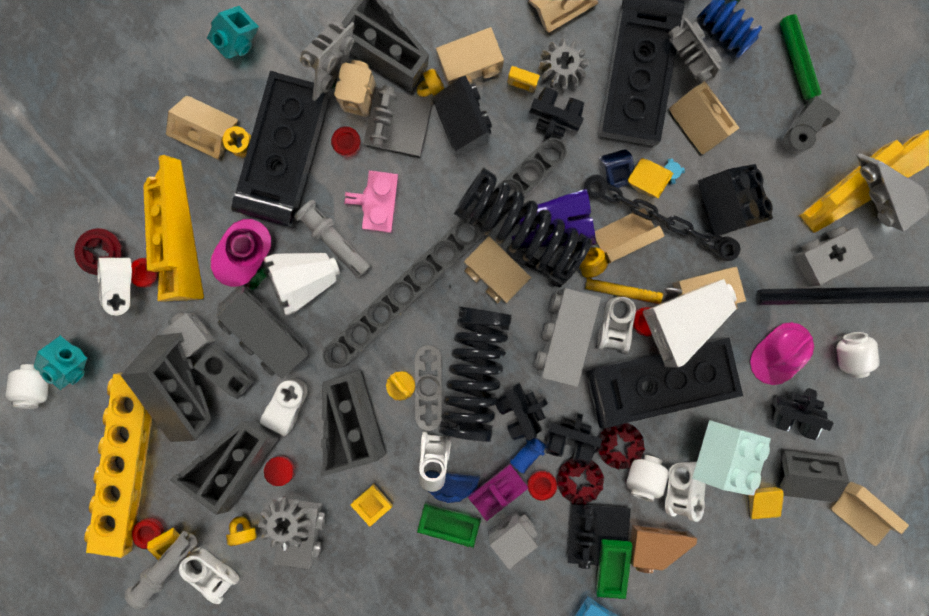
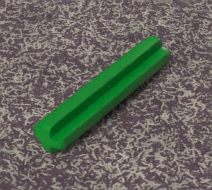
M796 14L788 15L780 20V25L803 98L810 100L815 96H820L821 89Z

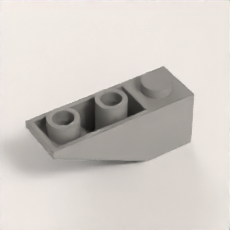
M861 153L857 155L861 167L860 173L870 189L869 196L875 202L879 212L877 216L881 223L887 227L892 226L904 232L929 212V202L923 187L879 160Z

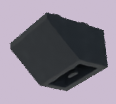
M466 75L460 77L433 96L434 106L455 157L488 144V137L491 134L490 128H492L486 110L481 112L479 109L480 104L478 100H480L478 89L474 82L469 84Z
M756 164L727 169L698 180L715 237L773 219L772 203L766 197L763 188V175L757 169Z

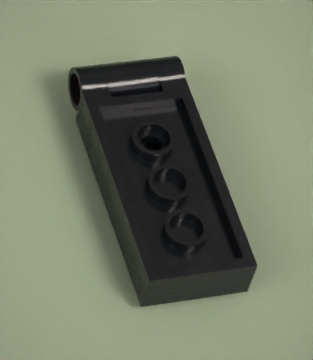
M622 0L599 131L600 137L657 146L661 142L676 49L669 41L671 37L668 33L676 26H681L684 1ZM639 51H646L648 56H642Z
M270 71L237 189L232 200V212L289 228L292 226L330 97V90L327 93L323 92L314 101L312 100L314 82ZM280 162L282 164L280 170L274 171V165Z
M728 337L706 341L688 362L681 367H665L660 352L586 370L599 428L614 427L620 424L743 396L731 341ZM645 381L650 383L648 391H643L642 384Z

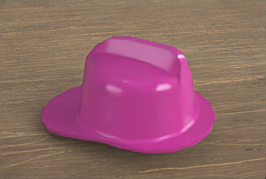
M242 219L234 222L226 230L211 256V270L214 277L221 284L237 287L248 283L253 278L271 248V236L268 229L256 220Z
M793 322L781 324L753 350L750 359L753 374L765 384L778 385L788 381L811 359L814 351L813 337L800 324Z

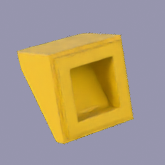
M641 158L627 182L637 192L659 199L674 173L648 159Z
M778 487L758 488L754 496L748 495L750 519L781 517L783 504L782 489Z

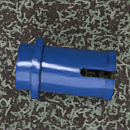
M537 437L529 441L526 439L527 444L510 460V463L522 474H525L526 470L540 455H545L544 450L547 446Z

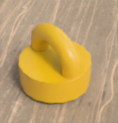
M431 68L423 72L425 80L419 83L416 91L420 97H427L431 94L433 96L445 87L437 71Z
M597 247L589 249L585 259L579 266L583 277L593 278L605 271L608 263L604 251Z
M395 372L387 379L386 390L393 399L399 401L406 400L415 391V380L408 372Z
M237 516L232 519L229 524L230 533L226 534L229 546H236L256 540L255 527H250L247 518ZM242 524L243 530L237 531V525Z

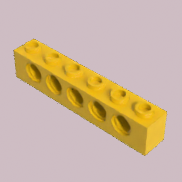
M122 373L113 374V378L110 379L107 386V394L110 398L109 405L103 414V425H105L104 437L101 438L98 445V453L101 454L100 464L94 473L93 481L96 484V490L89 504V512L92 513L84 536V540L87 543L86 553L118 558L124 557L133 548L132 530L137 522L152 417L121 377ZM127 397L133 401L134 406L131 412L126 410L124 406ZM122 427H125L129 432L127 441L123 440L120 436V429ZM117 456L121 457L124 461L123 470L116 466L115 460ZM112 486L118 488L120 492L119 499L113 497L111 493ZM107 516H111L115 520V528L108 525Z

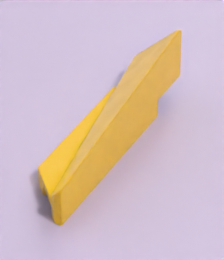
M926 130L914 135L903 145L898 140L892 141L882 146L870 157L885 163L909 178L929 166V131ZM860 165L799 215L813 233L820 231L872 200L869 196L870 189L860 173Z
M160 155L158 158V172L155 177H148L143 185L147 271L159 272L158 301L201 300L204 298L182 163L179 159Z

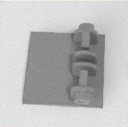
M685 18L682 30L679 26H676L668 33L671 37L669 41L677 52L691 44L679 56L683 57L692 50L696 51L684 63L687 65L700 57L688 68L694 75V78L696 80L700 79L703 83L711 76L715 78L721 70L719 63L722 62V59L714 47L708 49L702 40L705 34L698 23L693 22L691 24L689 19Z
M331 22L312 41V44L310 43L301 52L300 62L307 68L311 66L315 69L312 100L315 101L323 92L327 93L331 89L334 80L339 76L341 64L345 62L351 64L349 55L355 41L352 37L353 22L346 28L341 22Z
M384 85L383 89L375 88L363 145L420 157L433 100L395 92V88Z

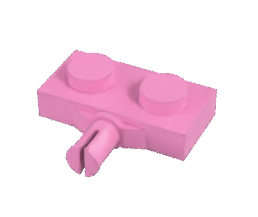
M369 170L367 187L363 194L346 191L344 204L362 206L364 214L362 230L391 233L398 174Z

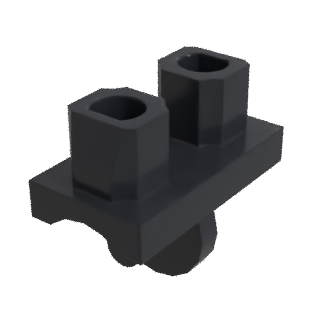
M544 87L538 99L534 98L529 113L540 117L536 126L546 130L544 139H549L552 133L563 137L566 131L565 128L578 132L584 120L581 117L584 102L575 98H569L565 110L554 106L559 93Z
M520 383L504 392L505 394L498 399L496 407L501 415L514 411L518 419L507 426L511 438L516 440L526 437L529 441L536 438L537 434L542 431L539 421L546 417L541 408L546 406L548 402L546 398L537 401L533 391L525 394Z
M806 389L803 395L794 393L792 400L777 395L774 398L773 404L776 412L773 423L778 429L790 431L794 421L797 420L802 422L799 429L801 435L816 441L823 429L830 431L834 424L833 421L828 420L827 412L822 410L824 402L817 400V392L814 389Z
M577 413L574 420L563 417L561 426L550 423L545 434V438L548 439L546 453L562 457L565 445L576 448L573 461L588 466L594 454L601 447L602 438L589 435L592 426L583 424V414Z

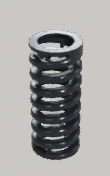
M483 167L467 189L453 214L464 220L468 214L466 210L476 200L477 204L468 219L469 225L475 226L495 202L482 228V233L489 235L501 218L509 211L504 224L495 238L498 244H502L515 226L524 218L521 227L509 246V251L512 253L517 252L529 234L538 226L530 245L522 256V259L526 262L533 258L538 248L553 233L546 250L536 263V269L540 271L545 269L554 253L567 241L563 252H558L557 255L560 258L549 274L550 278L560 285L565 284L585 259L591 247L592 239L582 233L579 235L576 228L569 227L565 229L564 220L560 218L551 221L552 215L549 210L543 209L537 213V202L529 200L524 203L522 192L516 191L509 196L511 188L507 182H502L494 188L497 181L496 175Z
M459 306L460 317L457 319V325L477 333L459 332L455 334L454 340L457 343L477 349L455 348L452 350L451 355L453 358L476 365L452 364L449 366V372L476 381L449 380L446 383V387L450 390L475 397L445 396L443 402L446 405L474 413L443 412L441 419L456 423V426H449V423L441 422L438 432L465 440L489 442L492 438L493 425L484 423L493 421L495 413L487 407L496 405L498 398L488 391L500 388V381L489 375H497L503 372V366L490 359H500L506 354L504 348L490 343L506 342L508 335L506 332L487 326H501L500 329L509 331L512 315Z

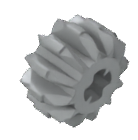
M563 38L560 40L559 47L556 43L550 42L548 46L549 51L543 50L541 52L543 61L539 62L538 68L545 71L542 74V80L552 78L551 88H554L557 82L561 83V89L564 91L567 89L568 82L571 86L577 87L579 84L578 78H585L587 73L584 68L588 67L589 60L582 58L586 53L585 49L575 50L577 46L576 40L570 46H566V40ZM560 60H565V65L569 63L567 69H562V64L558 66Z
M282 497L280 504L272 500L269 503L270 509H263L260 514L265 520L258 523V528L267 529L261 538L266 540L271 537L273 539L270 543L271 548H275L279 542H281L283 551L288 550L290 543L298 547L301 544L300 538H307L309 535V531L305 527L310 526L312 520L302 517L308 512L307 507L302 508L300 511L297 509L300 502L299 499H295L291 505H289L287 497ZM282 519L283 521L286 519L290 521L291 524L288 526V529L287 526L282 528L280 525Z

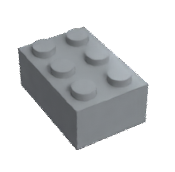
M567 288L561 289L558 293L552 295L549 311L553 312L551 323H545L541 340L546 341L543 352L538 351L534 363V368L538 370L537 375L545 379L578 387L601 297Z

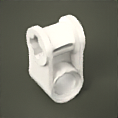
M98 258L97 275L100 304L108 314L122 315L130 306L131 259ZM113 294H117L122 299L121 302H117L116 307H112L107 302V300L113 298Z
M613 297L606 303L598 335V349L602 350L606 347L621 350L622 354H628L636 313L634 302L629 298ZM622 301L626 304L627 312L623 317L617 318L613 313V308L616 303ZM609 337L620 338V340L609 339Z
M291 378L281 383L277 387L271 402L266 407L260 424L287 437L293 429L299 416L298 413L308 395L306 383L299 378ZM294 386V393L298 396L291 399L289 397L290 391L287 389Z
M426 431L422 432L419 483L426 491L435 492L444 486L447 461H449L451 436L428 435ZM429 470H436L440 475L437 478H428L425 473Z
M697 462L676 463L670 468L667 497L665 500V510L668 515L676 516L679 514L687 516L691 521L695 522L702 518L705 509L706 484L692 479ZM687 470H688V472H689V474H690V479H689V481H688L687 478H686V471H687Z
M204 548L192 550L179 566L180 576L214 604H220L223 601V595L230 586L237 584L239 581L238 574L231 567L223 564ZM190 561H199L202 565V570L193 569Z

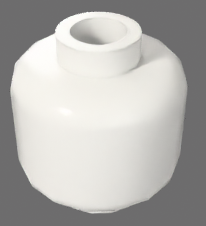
M849 333L844 335L843 339L838 342L836 346L838 365L843 372L851 374L854 378L868 377L870 372L879 367L878 344L875 339L868 337L867 333Z
M22 364L20 369L11 371L7 376L5 397L13 403L12 406L15 408L36 409L39 404L47 400L49 383L43 380L40 372L33 368V364Z
M645 455L644 459L633 461L626 482L632 496L649 502H653L654 498L663 496L669 471L661 465V459Z

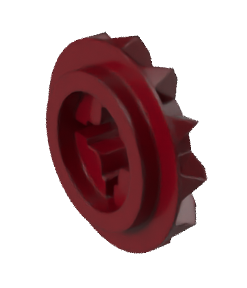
M101 228L88 230L78 238L75 244V260L79 267L89 274L97 275L98 260H96L97 255L93 251H89V248H99L103 244L102 249L109 253V255H105V257L100 256L99 258H122L121 249L123 246L119 243L117 236L108 230Z
M629 423L605 428L599 438H602L601 447L598 449L601 459L607 465L618 470L631 468L633 461L641 459L645 451L644 437L636 427ZM617 434L624 442H632L626 447V457L619 450H612L618 445Z
M572 458L566 461L559 469L557 475L558 489L562 496L573 504L585 505L592 500H596L603 490L604 476L600 467L593 460L590 461L588 466L574 462ZM585 470V479L592 485H582L578 492H576L577 484L569 476L580 477L581 473Z

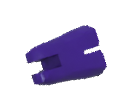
M587 189L537 204V213L543 209L549 210L552 215L551 221L556 218L564 220L565 229L569 227L576 228L579 235L582 233L591 238V245H596L593 219L590 218L591 207ZM524 218L517 225H521ZM538 226L529 234L520 247L528 248ZM553 233L542 243L540 247L548 246Z

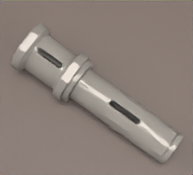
M314 200L307 202L295 214L294 218L297 221L301 220L312 232L311 236L317 240L321 239L338 259L351 270L357 279L371 267L349 242L335 230L333 220L326 218L318 210Z
M183 531L155 565L142 571L138 582L134 586L127 588L125 591L126 602L135 609H145L149 605V599L154 593H158L164 588L165 579L197 545L196 537L191 533L188 535L187 532Z

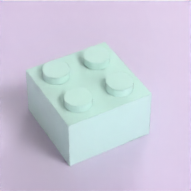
M709 420L692 479L721 490L754 496L761 483L760 474L763 463L769 456L771 438Z

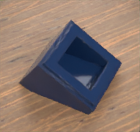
M627 149L599 157L603 174L608 184L617 188L629 185L627 181L635 167L633 156Z

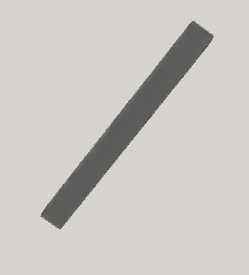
M557 138L547 139L500 183L507 182L510 187L522 192L525 199L561 165L567 153L564 142ZM550 147L557 149L560 155L559 159L549 160L545 156L544 150ZM528 167L536 169L538 179L533 181L527 180L523 176V170ZM474 208L468 212L464 220L461 219L324 348L322 354L323 361L328 367L338 369L348 365L486 236L482 233V228L486 222L482 218L475 226H471L468 223ZM509 211L501 218L500 221H502L508 215ZM463 227H470L474 230L475 237L468 242L462 241L458 236L459 230ZM446 246L453 250L454 255L450 261L442 262L437 258V251L441 247ZM425 266L431 269L432 277L429 281L419 282L416 279L418 268ZM401 286H405L410 290V298L404 303L396 301L394 296L396 289ZM379 306H384L389 314L388 319L383 323L376 322L373 317L374 310ZM358 326L363 327L367 333V337L362 343H357L352 338V332ZM336 346L342 348L345 352V358L341 363H336L331 358V351Z

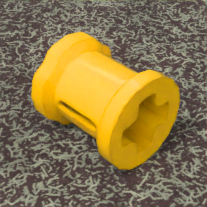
M230 127L223 135L224 147L235 156L245 158L251 135L241 127ZM239 137H241V138H242V140H241L242 146L238 148V147H237V144H238L237 139H238Z

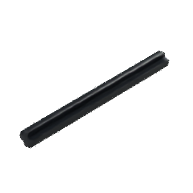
M929 286L757 290L756 299L759 305L929 302Z

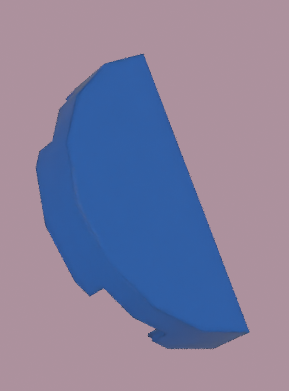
M429 470L425 475L428 478H437L440 473L436 470ZM446 472L444 486L438 491L428 492L439 501L446 503L460 502L475 491L480 475Z

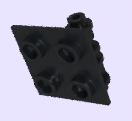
M572 504L568 563L578 564V567L582 569H589L590 565H599L602 539L628 541L631 508Z

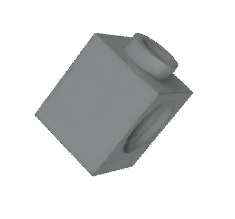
M178 313L168 321L170 326L163 330L165 335L182 332L184 342L181 345L186 359H193L216 341L195 313Z

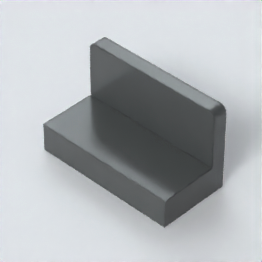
M786 450L781 457L785 477L779 488L783 490V496L837 502L849 483L843 458Z

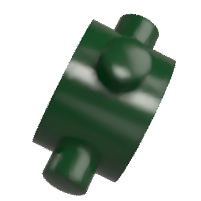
M259 268L249 281V288L251 290L259 289L267 281L269 276L266 274L268 272L266 268L262 270Z

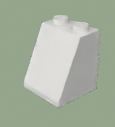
M724 279L642 311L665 367H681L685 365L737 309L734 303L737 300L736 294L730 284L726 285Z

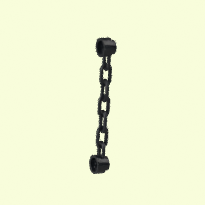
M590 175L584 181L583 187L587 189L589 197L594 199L602 198L613 204L621 201L630 205V209L634 214L646 220L657 218L666 222L667 229L680 236L688 237L693 235L698 237L705 248L714 251L724 261H732L740 254V244L734 238L729 236L715 237L714 233L711 232L701 234L694 231L692 223L675 215L667 218L658 214V209L655 205L642 199L631 201L623 197L622 191L608 184L601 175ZM595 181L601 183V189L598 192H593L590 189V185ZM607 188L618 193L613 195L615 199L605 195ZM637 203L653 209V211L650 210L648 212L651 216L636 210L635 208H640V205ZM673 220L687 225L688 227L684 228V231L687 233L672 227L671 225H675ZM709 237L718 240L715 247L706 243L711 241ZM729 244L733 245L732 253L724 254V247Z

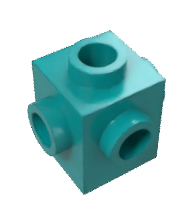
M236 6L218 13L211 22L212 28L207 39L226 59L236 55L243 56L252 48V40L259 26L240 6Z
M60 335L37 352L33 368L40 372L44 381L55 385L61 390L69 383L72 385L76 384L84 376L87 357L80 348L71 345Z

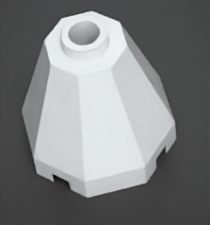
M327 253L274 254L264 258L266 267L270 266L268 275L280 307L283 305L287 306L283 308L284 316L300 310L337 281L335 275L340 274L335 258L329 259Z

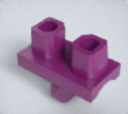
M509 464L470 494L468 499L487 522L529 488L511 464Z

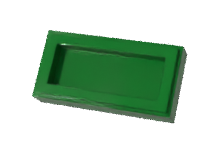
M425 502L417 533L474 548L481 517Z
M601 540L595 591L596 597L626 599L633 548L631 541Z

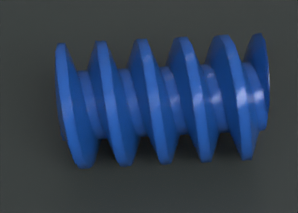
M712 0L696 18L706 14L703 25L707 26L715 23L711 33L714 35L723 31L719 41L723 43L731 39L727 49L731 51L739 47L740 49L736 55L738 59L759 38L758 35L762 26L758 25L751 29L750 26L754 18L749 17L742 20L746 10L742 8L734 12L736 0L727 4L725 0Z

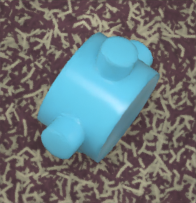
M668 159V164L664 166V168L674 173L670 179V184H676V179L680 177L681 173H685L684 167L681 168L673 159Z

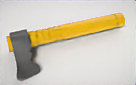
M586 278L584 287L586 290L656 304L664 303L682 294V290L677 288H665V291H662V293H656L655 291H647Z

